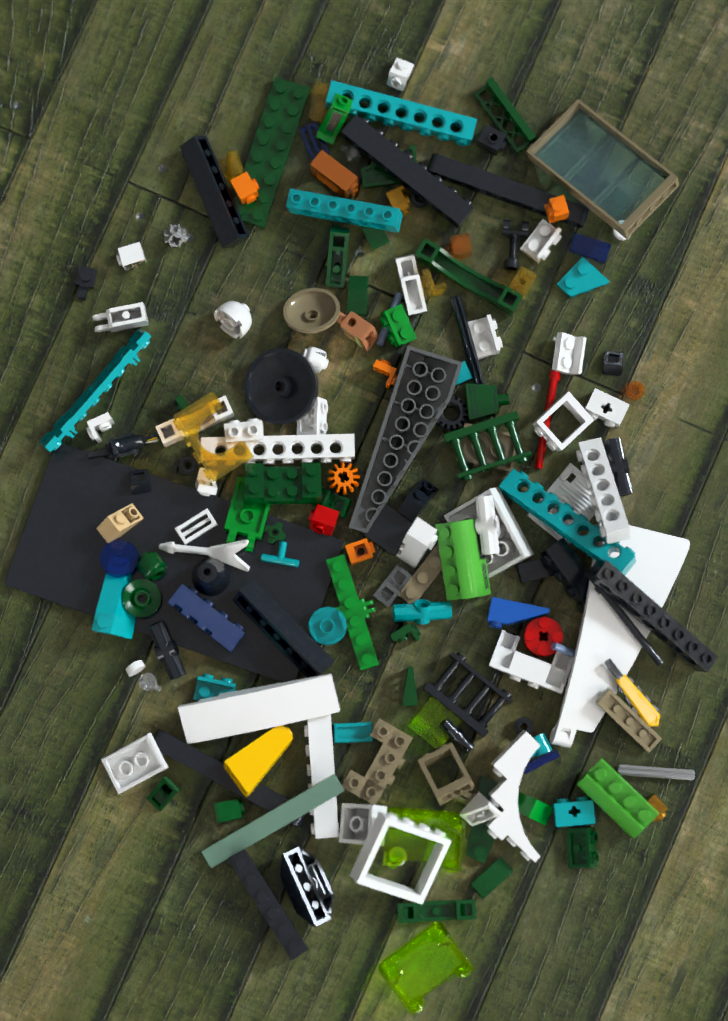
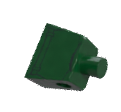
M465 384L468 423L496 416L499 414V406L509 405L508 393L497 394L496 385Z

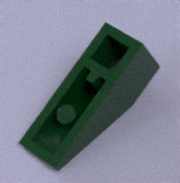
M331 226L326 287L345 288L350 227Z

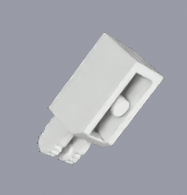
M143 302L109 308L106 310V313L92 316L94 321L108 319V324L98 325L95 327V332L109 330L116 332L149 325Z

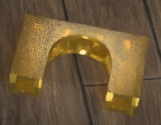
M214 391L173 415L175 418L173 423L178 431H183L185 435L183 439L187 446L193 447L195 451L193 455L198 463L202 462L205 469L203 472L208 480L216 481L254 458V455L245 441L219 454L209 452L202 446L199 439V429L202 423L224 408Z

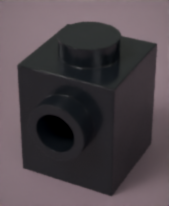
M486 125L477 141V146L497 156L499 151L503 152L507 145V141H505L506 134Z

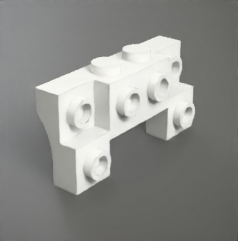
M502 630L489 667L510 675L509 679L520 682L521 679L527 681V685L532 688L538 689L540 686L562 694L574 657L556 651L552 663H546L515 651L520 636H515Z

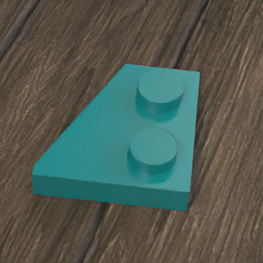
M582 257L557 283V286L572 298L580 293L605 286L609 283V280Z

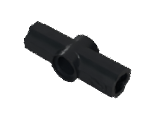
M620 438L604 441L606 455L619 496L623 497L632 494L628 475L629 466L626 457H624Z
M164 620L148 626V631L155 644L156 656L160 662H163L170 680L185 675L186 671L179 657V648L175 640L171 639Z

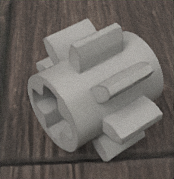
M170 224L168 230H164V242H169L171 248L181 247L182 242L187 241L185 236L186 229H181L180 224Z

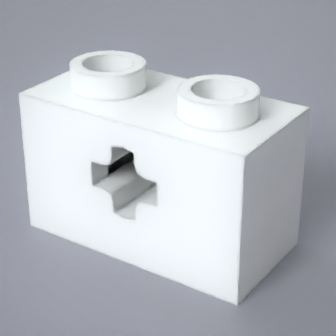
M595 388L585 410L594 420L598 418L604 421V424L610 428H619L630 404ZM608 406V412L606 414L603 413V408Z

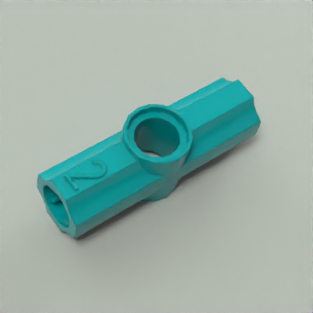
M425 599L416 600L414 604H396L392 606L393 621H414L417 624L424 625L428 624L430 620L451 619L452 605L450 601L431 603Z

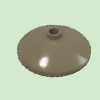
M309 288L296 292L286 301L283 315L287 325L295 331L317 333L328 329L337 321L340 315V304L336 296L331 292L320 288Z

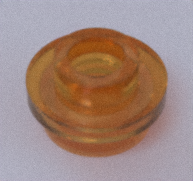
M639 381L630 382L626 387V394L632 400H639L645 394V387ZM637 388L639 390V393L634 394L632 392V389Z

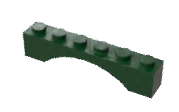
M424 238L415 253L417 261L513 316L522 301L523 295L472 270L426 238Z

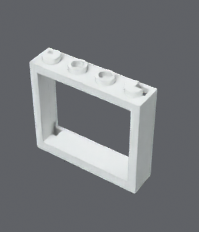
M378 812L349 876L358 884L423 904L451 840L446 836L447 833L437 828L434 831L426 824H414V821L409 818H397L398 816L392 812L387 814ZM388 826L436 842L415 889L367 873Z

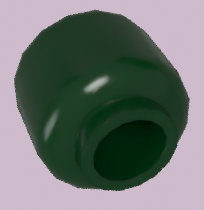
M144 552L139 557L137 567L146 579L158 580L165 574L166 564L157 552Z

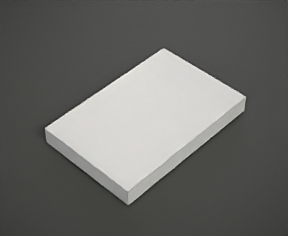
M151 733L101 759L118 794L168 768Z

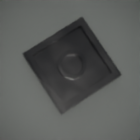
M385 504L368 533H363V536L395 556L400 546L403 545L402 542L414 522H411L405 516Z

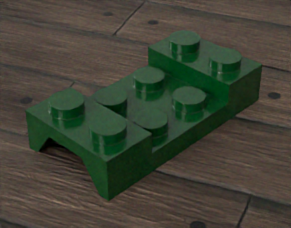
M244 463V505L321 504V463H302V466L263 467V463Z

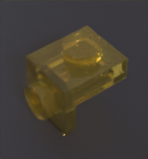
M429 268L422 270L420 281L422 288H426L428 296L432 294L434 297L442 295L446 290V283L434 286Z

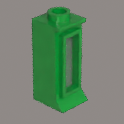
M335 93L320 122L316 135L317 138L331 144L334 143L350 112L353 100Z

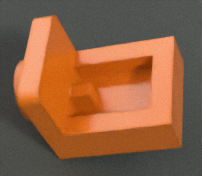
M376 359L373 370L389 377L386 382V388L389 389L391 385L394 386L398 377L396 374L397 369L384 359H381V361Z

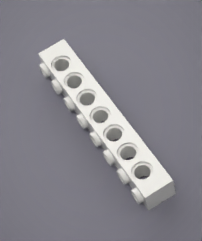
M354 434L264 436L263 440L226 443L225 437H201V461L206 463V466H217V463L233 466L236 465V462H263L265 465L275 464V461H282V464H293L294 461L313 463V460H321V463H332V460L349 463L351 459H355ZM314 445H319L322 447L320 453L314 454L311 448ZM339 445L341 447L340 452L332 453L330 451L331 446ZM261 446L265 450L262 455H256L254 449ZM276 446H281L284 450L282 454L276 455L273 453V449ZM294 446H301L303 451L300 454H294L292 452ZM220 447L226 449V453L223 456L216 455V450ZM238 447L245 448V453L241 456L235 454V450Z

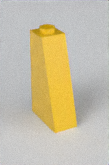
M284 725L274 727L224 761V769L245 797L252 793L291 744L293 734L289 727H284Z

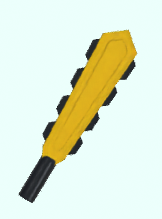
M611 659L606 660L605 665L616 678L617 689L620 693H624V699L627 703H631V709L648 726H658L660 720L659 709L654 704H650L651 700L647 695L642 694V689L638 685H634V680L630 676L627 677L622 674Z

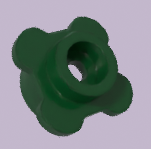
M277 522L275 525H267L264 531L268 535L267 540L269 543L273 544L275 541L285 540L286 534L283 533L282 523Z

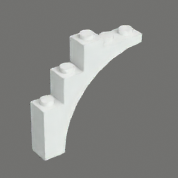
M523 730L491 762L494 766L492 771L499 778L504 776L488 793L491 797L489 801L497 809L501 807L499 811L502 815L489 820L485 825L489 828L487 832L494 839L498 837L503 840L508 836L506 840L513 847L517 845L522 850L520 854L527 861L532 859L536 862L540 855L531 846L523 831L519 818L518 792L523 771L529 759L540 745Z

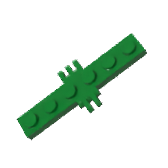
M345 554L327 559L326 562L340 606L335 608L341 611L346 618L347 629L360 670L379 665L365 618L370 617L369 613L376 611L375 607L367 609V606L374 604L373 600L365 602V599H358Z

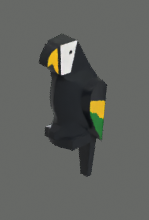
M130 432L117 438H110L108 443L105 444V448L87 453V456L91 458L108 455L109 459L140 453V449L144 446L158 442L159 438L157 432L147 435H135L134 432Z

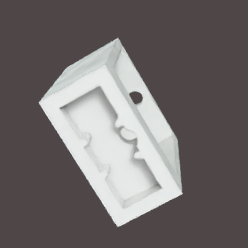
M567 392L539 416L532 425L535 427V433L540 437L543 436L547 441V446L552 451L559 452L572 442L594 419L573 395ZM563 404L581 425L561 443L543 422Z

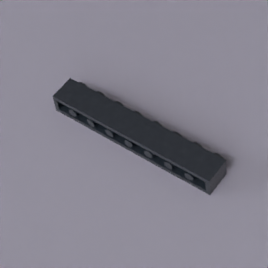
M355 115L341 131L342 138L452 225L460 229L473 213L474 207H472V202L465 197L462 199L457 195L458 192L453 187H447L443 184V180L438 175L434 174L433 176L429 173L428 168L424 164L415 162L413 160L414 157L409 152L401 151L395 141L387 140L381 130L378 128L374 129L369 125L370 123L367 119Z

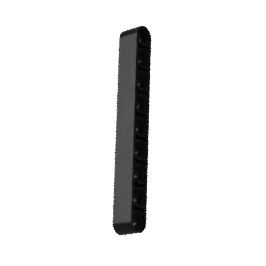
M435 153L431 155L427 165L429 173L433 176L434 174L438 175L444 181L546 217L544 205L548 204L549 199L558 197ZM565 199L569 216L567 219L560 220V222L583 228L589 208Z
M157 728L153 738L161 753L253 803L271 811L290 800L260 783L248 797H245L224 769L222 762ZM308 813L290 823L301 827Z

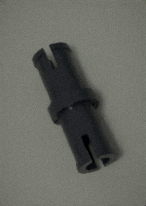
M449 718L440 723L439 727L448 734L450 740L453 743L455 742L465 754L474 748L475 745L463 734L462 729H458Z

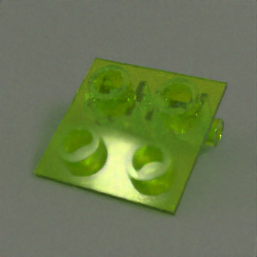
M431 697L408 727L438 750L449 738L448 734L439 727L440 723L449 718L458 727L462 720L434 697Z

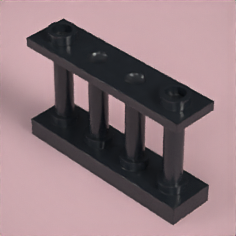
M452 652L450 657L454 659L436 683L433 682L431 685L428 682L423 689L484 738L489 732L486 729L488 722L505 701L509 704L513 702L511 699L512 695L505 689L499 690L465 662L467 659L462 654ZM459 665L463 666L469 673L453 693L446 697L441 693L443 685ZM476 677L484 685L470 703L461 709L456 705L457 699ZM491 689L499 695V698L483 718L476 721L471 717L472 711Z

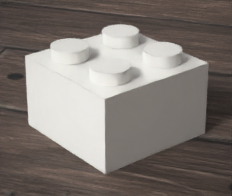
M342 803L339 842L364 845L378 812L387 814V807ZM385 835L382 839L380 846H384Z

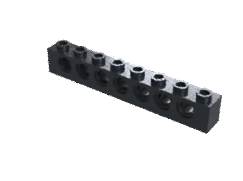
M597 560L586 575L590 580L694 670L698 672H708L718 658L716 654L608 560Z

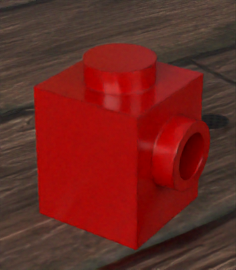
M317 504L315 511L311 510L308 521L311 522L310 529L318 534L332 536L339 511Z

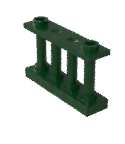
M517 411L444 434L445 444L450 443L453 446L462 472L457 474V480L469 481L474 478L473 475L513 462L521 464L528 461V458L531 457V451H523L515 428L516 422L519 420ZM505 426V428H508L516 452L515 456L505 458L497 434L498 427ZM487 432L490 435L498 461L490 464L486 462L478 438L479 434ZM467 437L472 441L480 467L472 470L468 468L460 444L462 442L461 439Z

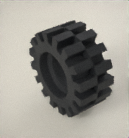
M452 395L446 408L450 406L455 407L458 411V417L455 420H447L442 413L436 422L438 427L443 428L445 431L450 430L449 432L463 427L468 417L466 403L460 397L456 398L454 395Z

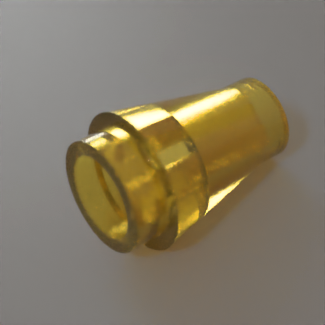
M229 151L227 153L226 175L231 180L245 172L237 151Z

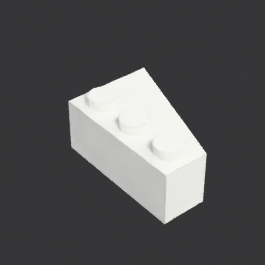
M417 517L402 542L404 544L400 546L396 556L413 568H416L428 549L432 550L438 538L436 535L437 529Z

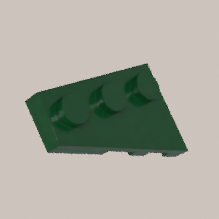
M415 144L403 150V152H409L414 157L413 160L417 162ZM375 163L361 168L363 189L401 185V183Z

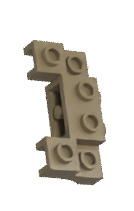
M380 718L370 736L383 744L365 777L350 770L342 784L344 789L373 805L377 804L386 786L391 787L396 778L393 776V773L396 769H401L405 761L402 757L413 739L410 735Z

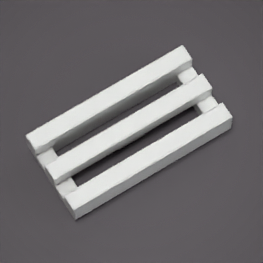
M207 508L176 527L175 530L183 543L187 545L218 524ZM207 514L208 517L183 533L180 531ZM209 521L212 522L210 525L206 526L205 528L201 529L189 538L185 539V536H187L188 534L192 533L193 531L200 528Z

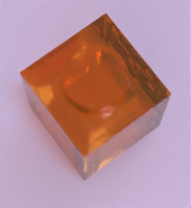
M469 233L450 236V248L455 259L472 256Z

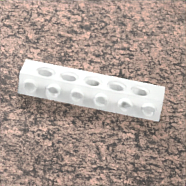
M601 437L578 442L579 450L576 451L578 462L582 461V475L587 477V480H585L587 491L592 493L590 495L592 507L596 506V521L601 522V526H599L601 537H605L607 544L629 540L630 527Z

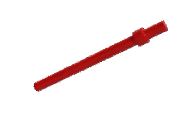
M554 370L549 372L548 379H550L545 411L554 403L557 381H560L561 373ZM552 414L543 422L548 429ZM543 436L539 440L535 469H542L547 443Z

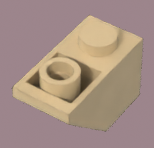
M131 503L107 516L96 529L106 542L110 543L138 524L143 519V516Z

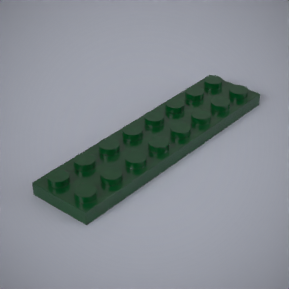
M277 77L274 78L243 173L248 172L251 180H256L260 188L257 190L258 196L250 204H241L236 194L234 197L235 204L244 223L265 229L311 91L309 87Z

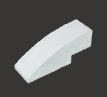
M414 254L396 257L395 262L408 315L427 311Z

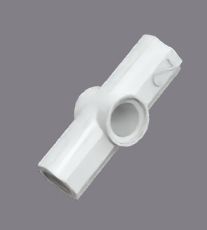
M493 495L475 497L477 508L475 528L477 533L480 534L482 554L499 553L497 532H499L500 522L497 515H495Z

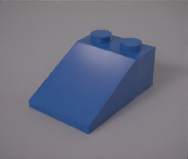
M492 597L486 623L490 624L489 627L501 629L502 626L506 627L546 616L550 609Z

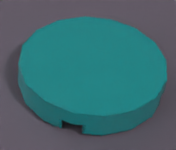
M319 608L310 617L308 623L309 633L320 644H336L346 634V618L336 608Z

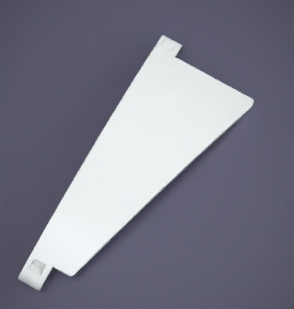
M629 525L630 539L619 541V544L624 548L626 546L631 548L635 552L637 562L625 576L660 607H663L688 553L690 542L684 538ZM597 541L595 546L600 547L604 542ZM613 552L610 554V557L616 558L619 556L618 552ZM593 559V561H592V566H593V565L595 564V562H596V560H594V559ZM590 580L579 637L560 716L550 734V744L567 748L572 746L576 730L593 732L600 722L605 711L595 702L607 688H610L615 694L618 691L616 678L605 665V661L611 659L620 672L627 675L642 648L603 596L595 591V586ZM620 605L642 635L647 638L650 631Z

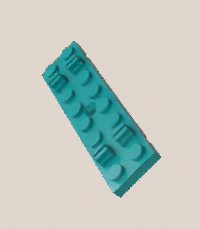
M137 329L128 339L130 342L126 347H121L110 363L83 394L53 425L55 428L51 433L48 431L38 443L51 452L59 448L62 444L61 440L65 435L73 439L74 435L72 433L75 435L78 433L74 430L76 422H80L86 417V411L90 406L94 407L99 402V396L103 392L106 393L112 387L111 382L124 373V367L128 363L136 366V362L141 361L137 353L140 349L143 350L148 346L151 335L144 330Z

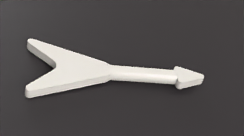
M248 540L211 546L209 548L179 545L173 541L159 545V549L171 554L181 552L208 555L211 558L218 559L246 572L250 569V566L236 555L238 551L248 545Z

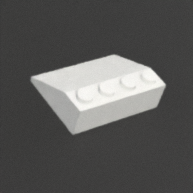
M499 487L491 488L478 495H493L495 515H497L500 522L499 532H497L500 552L485 555L489 578L534 555ZM475 498L444 515L446 521L454 522L477 518Z

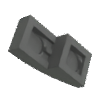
M397 564L373 596L389 607L413 575Z

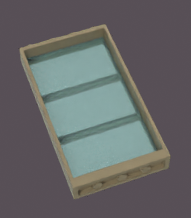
M579 99L575 103L570 104L566 112L562 116L557 117L553 125L549 129L544 130L540 138L530 144L526 151L529 161L626 239L679 187L676 175Z

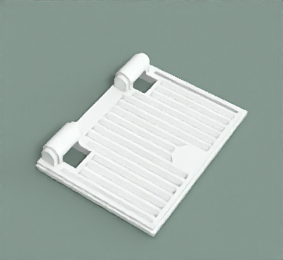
M570 463L547 490V493H554L559 498L558 501L563 504L568 503L578 515L580 513L583 514L590 521L595 515L596 506L592 507L590 495L592 493L587 491L585 484L587 477H583L582 472ZM572 473L576 478L570 483L566 479ZM551 509L549 513L555 514L558 509ZM528 513L527 516L556 540L563 538L553 529ZM568 519L564 524L570 525L573 520Z

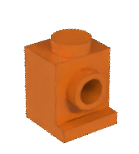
M564 195L551 198L548 204L544 205L549 223L567 219L569 216Z
M367 538L345 545L351 566L373 558L372 553H375L373 543H368ZM358 549H364L365 553L359 555L357 551Z

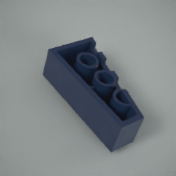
M182 584L168 603L232 653L246 635L243 632L245 628L236 621L234 624L227 620L229 616L221 609L217 612L212 608L214 606L212 602L207 598L202 600L197 596L199 594L198 591L191 586L187 588Z

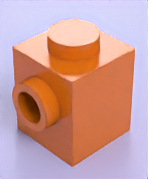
M248 172L230 180L241 204H250L256 200L258 196L257 190L260 188L255 179L251 180Z

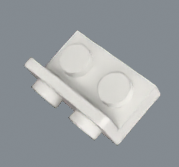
M542 219L520 250L539 263L541 259L545 260L551 252L549 248L552 244L556 246L560 241L562 229L559 227L556 229Z
M488 314L484 318L468 322L478 359L500 354V348L503 345L501 337H497L495 332L498 329L495 318L492 319L491 314Z
M563 332L557 333L552 370L566 375L581 374L586 337H575Z
M317 397L309 413L297 421V435L326 434L328 429L326 422L328 412L327 400Z
M107 412L87 421L89 427L86 430L92 440L100 443L102 440L97 431L105 432L111 429V425L115 423Z

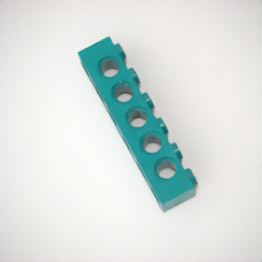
M290 189L286 208L293 214L399 233L403 217L399 208Z

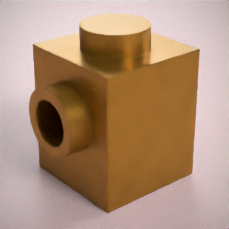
M652 794L647 801L659 812L652 822H660L667 815L665 811L668 808L655 794Z

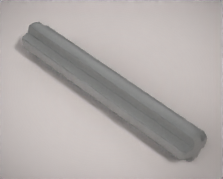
M621 764L617 768V773L625 776L694 780L695 771L689 769Z

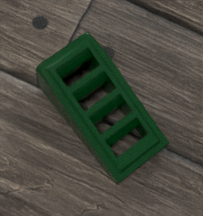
M412 666L408 667L406 673L402 707L417 706L418 704Z

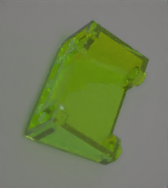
M399 807L387 809V813L392 812L398 816L397 818L403 819V817L414 821V824L419 825V823L428 825L431 830L435 831L437 828L447 833L446 836L451 840V843L441 863V867L448 873L461 872L465 819L460 816V813ZM388 826L385 833L383 866L397 868L402 864V861L427 863L436 842Z
M436 922L384 959L378 967L388 986L411 1016L423 1009L425 1004L423 997L454 974L458 978H465L475 969L441 922Z

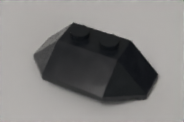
M300 847L282 854L280 877L296 913L313 927L330 920L334 893L319 860L303 851Z

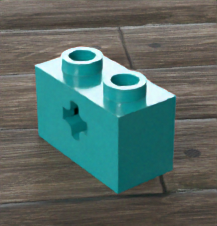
M577 797L576 802H569L568 798L557 799V803L553 804L555 827L595 824L593 800H588V797ZM572 806L575 809H579V813H576L575 817L569 814L568 811L572 810Z

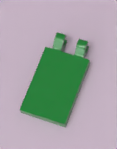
M241 477L237 478L224 531L229 532L226 543L235 542L237 534L248 537L247 540L249 542L245 547V551L253 552L255 539H262L271 504L244 505V478Z

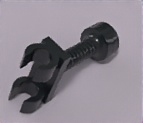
M503 219L501 236L511 237L509 258L504 261V269L516 271L519 270L520 263L516 260L518 238L528 237L529 222L522 221L521 231L509 230L510 220Z

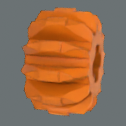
M341 462V468L335 464L334 469L336 472L329 470V474L334 477L327 479L328 482H333L330 485L331 489L337 486V494L343 489V494L346 495L347 488H349L350 492H354L352 485L355 487L359 486V483L354 481L360 479V475H354L358 469L350 470L352 468L351 463L348 464L347 468H345L344 462ZM343 474H346L348 481L342 483L340 475L343 477Z

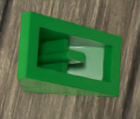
M518 792L519 814L546 825L553 807Z

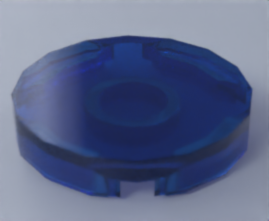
M114 540L102 549L100 564L108 575L115 578L126 577L137 568L138 552L130 542Z

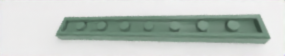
M333 774L201 852L209 866L213 868L344 792V789L336 775Z

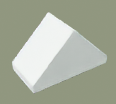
M480 792L460 812V816L471 826L502 815Z

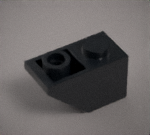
M423 478L406 497L398 512L413 522L435 496L438 489Z

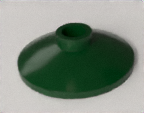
M137 579L126 586L123 591L122 601L125 609L131 615L144 618L157 611L161 603V594L153 582L146 579ZM139 595H142L144 597L143 602L138 601L137 598Z

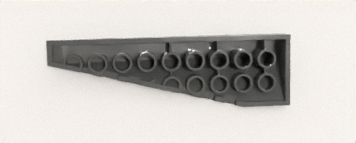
M409 345L407 346L349 528L368 533L451 400L462 362Z

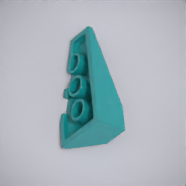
M110 557L92 625L94 632L132 639L136 617L125 609L122 601L124 589L132 582L130 560Z

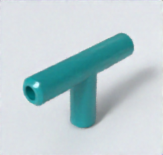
M284 541L279 542L277 556L261 555V561L299 567V560L285 558L287 542Z

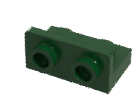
M409 623L392 633L389 637L392 642L397 641L401 643L409 638L408 633H410L414 641L417 642L420 640L419 635H421V632L416 625L412 626Z
M595 828L566 829L568 868L597 867L599 862V854L596 851L598 834L595 832Z

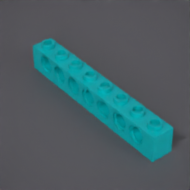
M331 80L325 107H329L335 93L353 100L348 114L351 117L355 115L362 116L370 122L380 121L389 127L399 126L404 131L411 132L414 130L423 136H437L442 141H456L455 143L461 146L471 144L477 122L476 118ZM361 102H367L369 104V107L362 108L359 104ZM385 107L387 112L380 113L378 108ZM401 111L404 112L406 116L404 118H399L396 116V113ZM420 116L424 121L417 123L414 117ZM439 121L442 126L436 128L432 125V122ZM457 126L460 131L457 133L452 132L450 127Z
M513 468L499 485L502 494L594 560H608L624 575L637 562L635 552L628 546L624 548L619 544L620 542L607 544L605 537H601L597 524L592 525L586 516L581 513L579 515L575 513L568 503L563 504L558 501L559 498L554 493H547L543 490L544 488L536 481L534 483L530 481L523 471L518 472ZM522 487L528 488L526 492H519ZM536 498L543 499L540 503L534 502ZM551 509H558L555 514L549 513ZM568 519L573 520L570 525L564 524ZM582 530L588 531V534L585 536L579 535ZM597 541L604 542L600 547L594 545ZM613 552H618L619 556L616 558L610 557V554Z

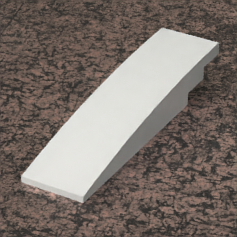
M332 674L222 693L216 697L179 705L178 710L187 744L324 716L340 712Z

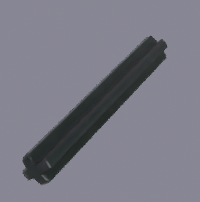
M454 296L451 298V303L474 384H484V378L461 297Z

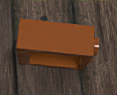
M321 150L311 162V175L341 198L349 199L357 194L359 190L357 189L358 177L326 152Z

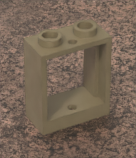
M453 743L444 744L438 750L426 753L417 760L440 806L475 788ZM453 755L464 777L437 789L427 767Z

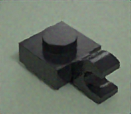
M78 267L75 286H79L77 292L78 300L86 301L88 288L94 289L98 274L97 269Z

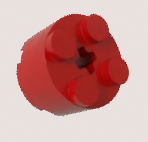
M539 617L532 620L525 628L523 634L525 648L529 653L538 657L551 656L556 652L551 649L552 643L562 644L563 632L560 625L548 617ZM539 633H541V634H544V633L547 634V637H546V640H547V641H545V640L540 641V640H539V638H540Z

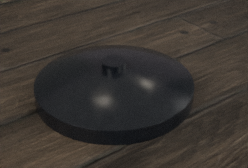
M276 348L262 353L252 362L245 376L244 393L250 409L257 417L271 424L287 425L299 421L312 409L318 395V377L313 365L304 355L291 349Z

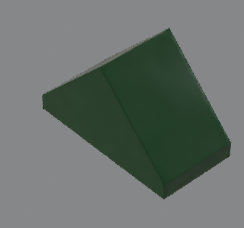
M165 776L147 799L161 812L182 789L168 776Z

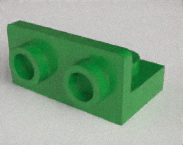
M402 304L380 313V322L384 328L386 327L389 333L387 335L388 340L395 348L417 339Z

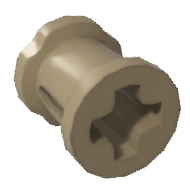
M468 791L462 794V796L454 798L453 802L458 801L467 805L477 793Z

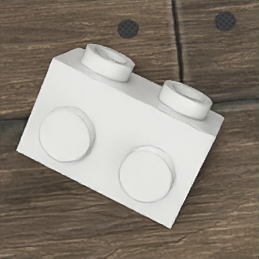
M257 418L248 419L247 422L233 420L224 424L226 443L264 439L263 421Z

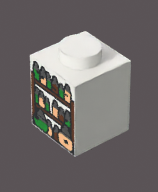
M140 242L118 248L119 254L116 257L119 266L123 265L125 270L147 264Z

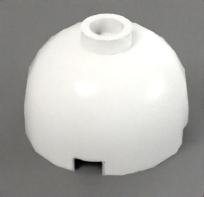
M236 301L225 302L214 312L216 322L220 320L222 330L233 338L240 336L241 339L251 327L250 309L244 303Z

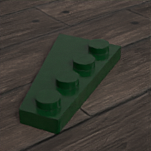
M481 776L478 792L490 800L491 797L488 793L498 783ZM488 821L471 826L466 852L467 856L482 863L485 862L495 840L487 832L489 828L485 824Z

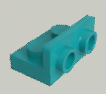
M203 673L202 677L197 676L193 699L199 701L200 699L219 696L222 693L233 692L236 689V684L232 683L233 679L221 677L220 681L213 679V675Z

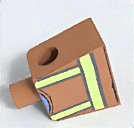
M340 311L337 322L340 323L342 332L368 352L379 337L375 327L352 311L348 315Z

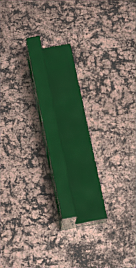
M493 77L486 81L485 86L473 93L475 99L498 130L506 134V141L516 154L535 142V134ZM488 90L492 95L491 102L483 101L479 95ZM492 106L500 107L503 110L502 117L493 115L491 112ZM503 121L512 122L514 125L513 132L504 130L502 127ZM514 135L523 137L526 142L517 147L513 142Z

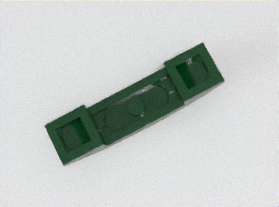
M475 899L424 901L423 904L416 902L397 903L398 923L476 919Z

